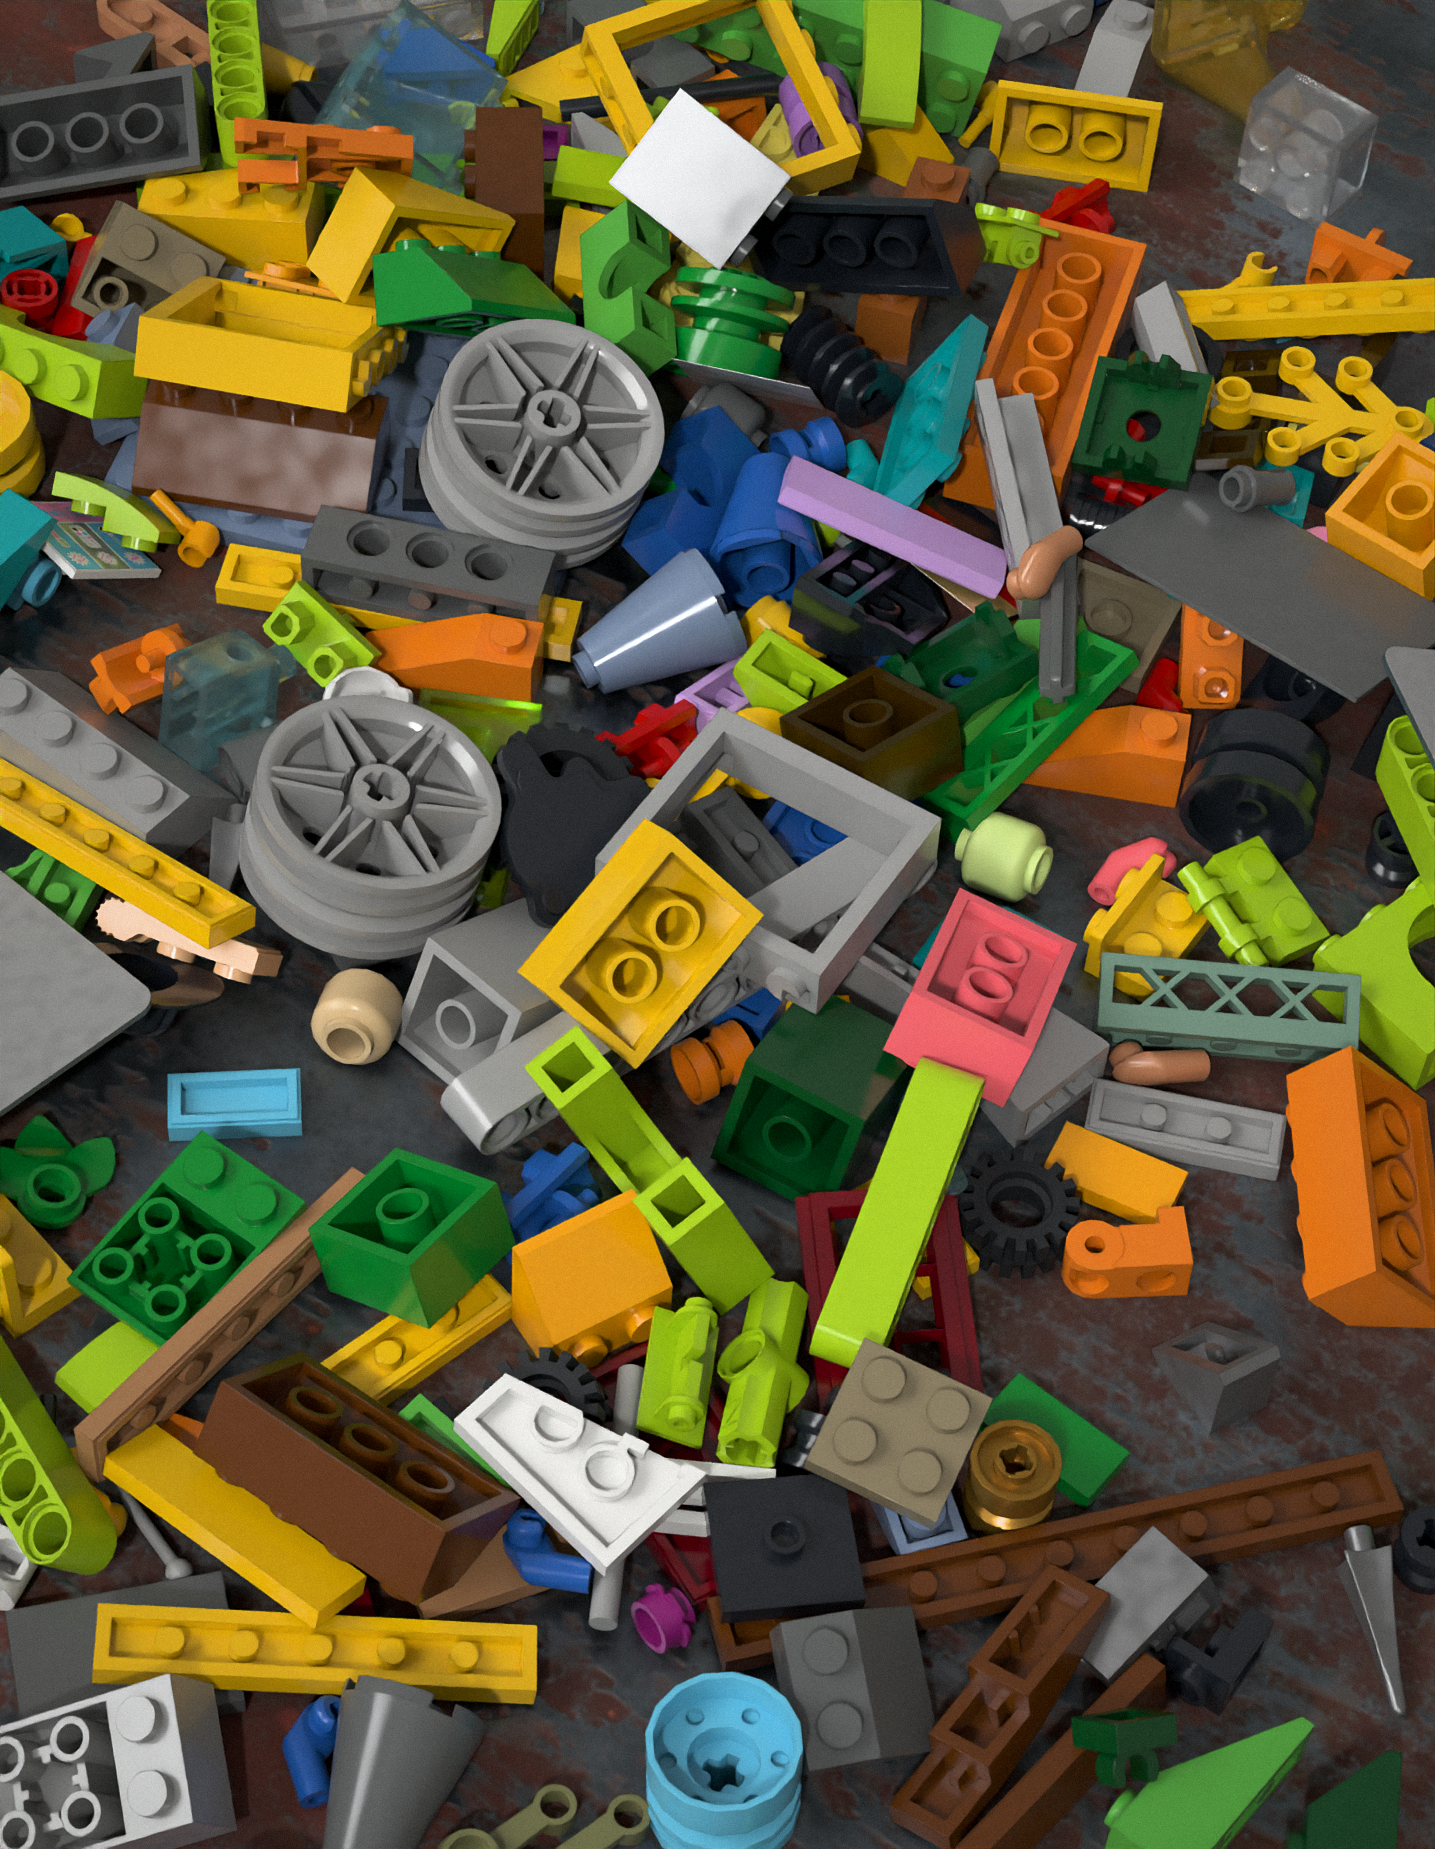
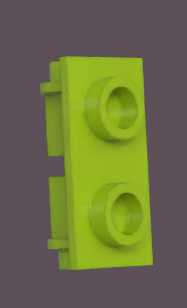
M976 203L975 215L987 248V253L982 262L1000 264L1017 269L1029 268L1038 259L1042 235L1057 238L1059 236L1058 231L1038 226L1040 215L1017 208L1008 207L1005 210L992 205Z
M701 1297L689 1298L686 1300L685 1306L681 1307L677 1312L659 1306L654 1308L635 1429L698 1450L702 1447L719 1331V1327H717L718 1316L712 1310L713 1304L709 1300Z

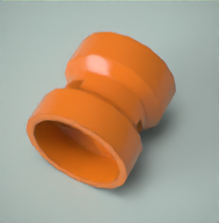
M730 1019L713 1027L710 1030L709 1036L704 1039L698 1040L690 1037L674 1044L671 1047L670 1056L675 1075L683 1091L694 1104L701 1105L716 1098L722 1087L729 1084L737 1086L746 1059L753 1052L754 1047L742 1026Z

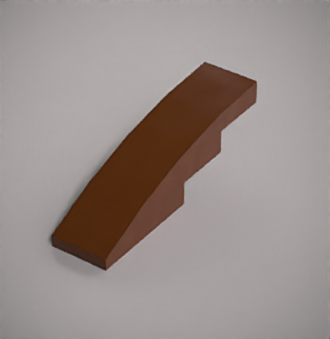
M1051 1563L1047 1566L967 1664L970 1683L929 1732L930 1754L889 1803L893 1822L941 1849H956L955 1847L966 1837L995 1798L1038 1734L1075 1672L1111 1604L1110 1593Z

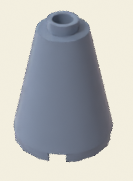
M689 548L675 555L576 640L580 652L572 656V661L588 689L597 685L606 694L736 660L737 657L748 651L747 641L736 612L734 610L729 613L721 597V594L725 593L723 586L709 563L696 548Z

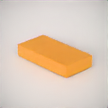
M1068 1121L1065 1123L1044 1168L1049 1170L1056 1162L1065 1169L1063 1181L1072 1178L1077 1186L1075 1197H1080V1200L1135 1224H1154L1157 1207H1175L1188 1176V1171Z

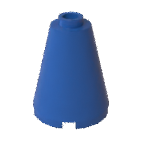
M760 453L750 457L743 463L707 558V562L725 590L721 597L726 607L731 610L732 602L751 608L758 600L767 595H771L777 602L785 600L791 608L794 587L799 577L824 561L813 519L777 502L785 470L791 461L790 458L778 453Z

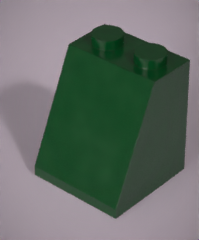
M834 994L830 996L817 1015L792 1003L746 1059L710 1158L795 1202V1197L809 1196V1193L845 1191L905 1093L915 1069L906 1064L902 1059L883 1050L894 1026Z

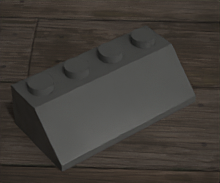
M187 64L0 96V204L204 170L213 145L209 97L193 65Z

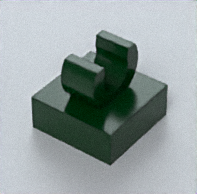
M1125 1707L1071 1717L1073 1747L1099 1752L1095 1770L1100 1785L1114 1788L1126 1787L1125 1764L1128 1759L1130 1760L1131 1779L1146 1782L1157 1781L1159 1760L1153 1748L1178 1744L1176 1713Z

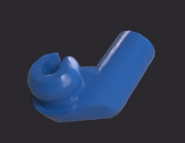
M532 1509L515 1511L507 1520V1530L503 1533V1547L520 1577L528 1584L589 1594L593 1584L595 1568L584 1557L558 1553L544 1531L546 1521L537 1511Z
M334 1695L321 1696L316 1702L307 1705L286 1734L282 1743L283 1755L302 1808H316L328 1803L331 1779L325 1762L335 1747L340 1698Z

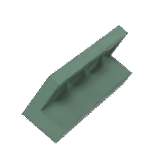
M1102 952L1100 957L1098 1001L1092 1019V1032L1102 1037L1110 1046L1114 1047L1120 1043L1131 1041L1136 1042L1142 1046V1049L1147 1050L1203 1049L1211 1056L1312 1064L1350 1045L1358 1050L1361 976ZM1114 971L1139 973L1156 992L1140 1005L1112 1002ZM1158 975L1172 976L1173 978L1165 984ZM1188 978L1204 979L1220 996V999L1205 1011L1189 1010L1172 991ZM1223 981L1237 982L1238 984L1230 990ZM1252 984L1269 985L1285 1005L1270 1017L1254 1016L1237 996ZM1288 987L1302 988L1303 990L1295 996ZM1316 990L1345 992L1343 1024L1319 1022L1302 1002ZM1163 999L1170 1008L1157 1007L1155 1005ZM1228 1005L1235 1014L1219 1011ZM1292 1011L1300 1020L1284 1017Z

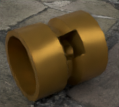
M1018 1419L1004 1420L986 1427L974 1440L961 1499L963 1519L974 1535L980 1538L1049 1522L1062 1468L1060 1448L1048 1432L1030 1422Z

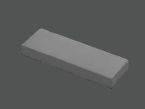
M1094 1077L1084 1128L1152 1157L1276 1181L1280 1169L1287 1117L1282 1114Z

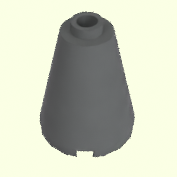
M359 1676L357 1683L350 1677L346 1679L340 1697L322 1849H416L481 1744L486 1730L483 1720L458 1704L455 1705L452 1717L444 1714L442 1709L432 1704L435 1694L407 1684L372 1676Z

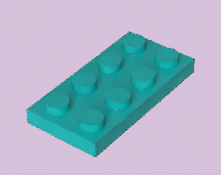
M972 314L902 384V392L895 406L873 491L915 510L922 502L926 489L935 480L940 483L946 481L955 471L962 457L958 447L961 438L970 425V419L966 415L969 405L975 398L976 375L987 357V353L983 351L989 327Z

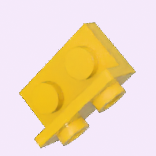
M1154 852L1141 870L1132 867L1122 879L1115 895L1116 902L1109 911L1100 908L1094 914L1083 936V941L1089 944L1084 971L1099 978L1102 952L1186 959L1211 926V923L1204 914L1196 915L1186 900L1188 893L1162 880L1166 858ZM1114 971L1113 987L1143 1003L1156 992L1141 974ZM1158 975L1165 984L1172 977Z

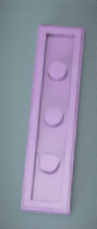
M793 455L784 473L777 501L779 504L990 599L997 597L1004 584L1007 568L1006 555L1003 549Z

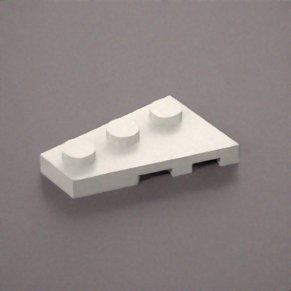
M505 1373L454 1419L453 1430L604 1577L705 1483L707 1472L685 1461L681 1466L648 1450V1443L626 1432L622 1437L584 1418L583 1411Z

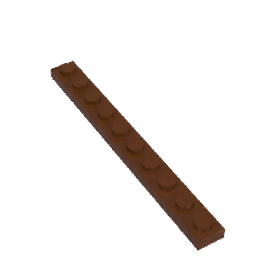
M1380 1449L863 1563L860 1564L866 1595L864 1609L912 1606L916 1630L922 1631L1012 1610L1050 1563L1095 1586L1152 1526L1201 1568L1342 1536L1345 1530L1354 1526L1368 1525L1373 1529L1400 1522L1404 1507ZM717 1596L707 1598L706 1614L723 1672H740L775 1664L769 1632L781 1622L820 1616L721 1624Z

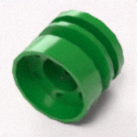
M715 266L710 268H678L675 281L677 286L699 294V297L672 296L670 306L674 310L694 318L692 327L675 326L677 356L674 359L777 380L783 355L775 348L759 342L761 334L775 335L788 333L789 322L776 315L767 313L766 310L785 312L793 310L796 298L795 293L770 283L762 276L738 269L723 267L721 270H718ZM670 360L661 367L669 372L688 377L673 360Z

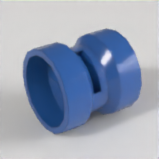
M828 416L808 421L803 430L795 431L792 428H787L772 433L769 437V452L778 453L790 459L795 455L835 474L844 471L846 468L847 457L843 438L834 421Z

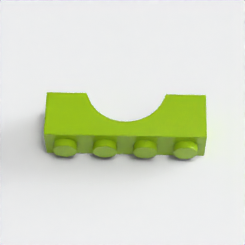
M0 304V370L5 371L21 382L28 395L90 419L141 417L142 402L146 394L148 378L134 376L135 353L111 344L73 340L34 330L24 325L26 313Z

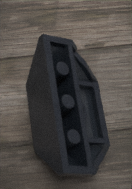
M856 538L799 577L794 587L788 627L802 634V640L809 647L828 655L835 653L839 656H883L896 653L910 655L922 643L926 642L944 627L948 616L936 586L924 573L910 562Z

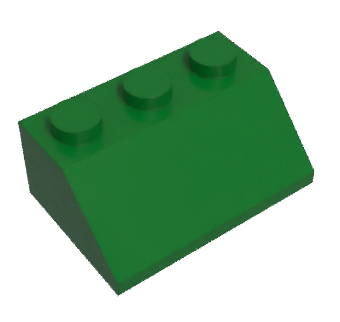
M407 239L395 242L396 251L372 255L376 322L378 327L472 339L481 332L496 325L522 319H548L576 325L575 313L525 264L501 261L500 252L480 251L467 254L466 246L462 245L437 246L431 249L430 240Z

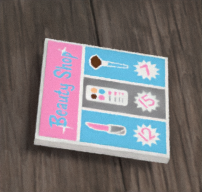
M29 501L58 520L41 549L49 556L48 559L55 562L62 569L63 575L67 574L71 579L159 577L162 570L142 551L121 546L123 535L102 531L104 517L72 511V502Z

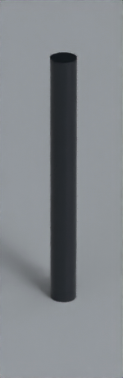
M776 72L639 90L644 102L653 105L658 96H663L671 101L680 88L700 104L777 95L778 84ZM599 95L559 100L562 123L570 122L571 114L583 112L591 118L609 117Z

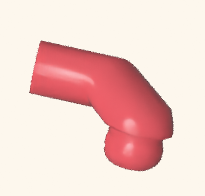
M1149 837L1113 850L1088 885V893L1096 902L1107 906L1112 905L1116 901L1115 895L1122 879L1132 867L1141 870L1155 852L1166 858L1162 878H1166L1176 868L1177 858L1172 852L1167 850L1168 843L1154 837Z

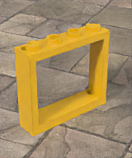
M661 0L584 26L579 55L629 156L653 125L654 120L620 51L755 6L825 149L778 165L793 177L786 187L794 195L806 196L852 180L860 154L862 153L861 139L855 126L852 123L846 124L838 108L839 97L835 84L829 76L823 77L815 61L816 51L813 40L806 29L800 30L792 14V0ZM669 231L670 244L680 240Z
M200 276L139 316L134 376L346 413L363 397H366L375 386H379L384 378L392 374L393 370L397 368L398 362H405L409 343L406 342L408 331L378 327L376 308L345 305L340 299Z

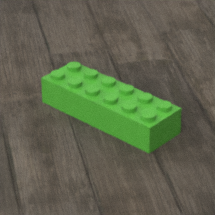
M792 0V14L800 30L806 29L813 40L816 51L815 61L830 63L841 69L846 76L853 100L858 102V76L863 65V0ZM921 0V53L917 103L937 132L947 133L960 138L987 75L1002 24L935 0ZM755 6L670 34V36L679 41L693 43L724 54L732 60L744 61L776 72L777 75L783 78L788 74Z

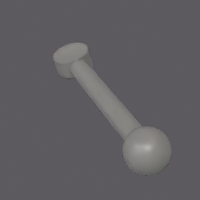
M106 1478L103 1481L105 1494L109 1496L110 1500L122 1503L166 1565L165 1576L167 1580L193 1576L194 1569L191 1563L186 1559L176 1556L136 1498Z

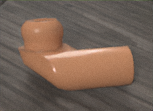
M1066 525L1029 546L1021 557L1019 567L1013 568L1008 573L1006 586L1010 595L1020 601L1025 599L1034 601L1047 594L1062 562L1082 549L1083 540L1079 531L1070 525Z
M1127 1041L1115 1046L1109 1055V1062L1114 1068L1112 1071L1113 1078L1120 1083L1141 1087L1205 1081L1210 1073V1059L1203 1049L1143 1052L1142 1046L1136 1042Z

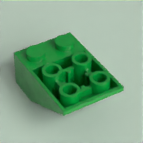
M201 1130L69 1275L67 1282L160 1348L308 1209L305 1200Z

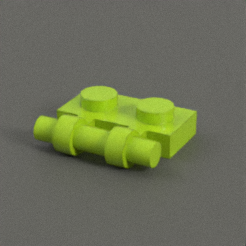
M1260 836L1213 855L1204 868L1201 867L1198 861H1195L1185 866L1177 874V877L1189 892L1186 897L1187 902L1196 915L1204 914L1221 937L1218 946L1229 961L1237 960L1241 965L1267 967L1271 963L1274 968H1277L1318 949L1330 936V933Z

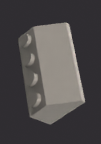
M9 667L0 674V757L176 860L211 830L212 817L223 820L226 817L228 806L238 803V798L116 712L109 715L104 713L94 696L60 672Z

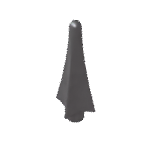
M238 803L228 806L225 821L216 817L211 818L208 879L235 894L243 876L238 857V842L247 808L246 805ZM199 956L201 959H204V960H207V959H208V958Z
M1368 1525L1354 1526L1348 1528L1343 1533L1347 1550L1343 1551L1346 1560L1335 1567L1370 1647L1383 1684L1390 1712L1395 1717H1401L1406 1714L1407 1705L1397 1644L1392 1545L1376 1549L1371 1527Z

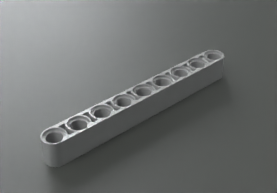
M847 837L746 900L764 914L757 925L814 953L888 856L851 837ZM937 858L905 899L919 891L930 880L938 864ZM720 968L642 1063L764 987L740 974H730ZM562 1011L457 1076L445 1089L440 1104L447 1115L482 1154L493 1155L506 1149L560 1115L525 1070L524 1066L574 1026L578 1025L619 1077L634 1068L567 1013Z

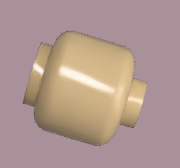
M356 968L338 972L326 983L311 1019L313 1037L320 1048L336 1061L353 1065H366L376 1062L390 1050L402 1020L403 997L395 984L377 972Z

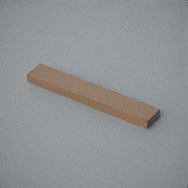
M351 1167L74 1428L79 1466L85 1475L97 1483H100L102 1480L104 1481L107 1478L103 1475L106 1455L153 1424L159 1427L163 1425L322 1272L308 1228L365 1177V1174Z

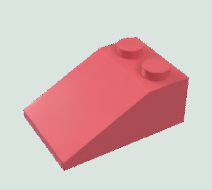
M959 888L883 1050L902 1059L913 1068H916L921 1057H925L986 1078L981 1098L1004 1108L1035 1048L1077 943Z

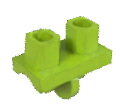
M305 580L298 581L293 585L262 625L264 632L278 646L281 645L307 669V673L321 687L326 688L329 682L345 669L361 666L371 667L382 655L377 648L355 629L356 621L348 613L341 615Z

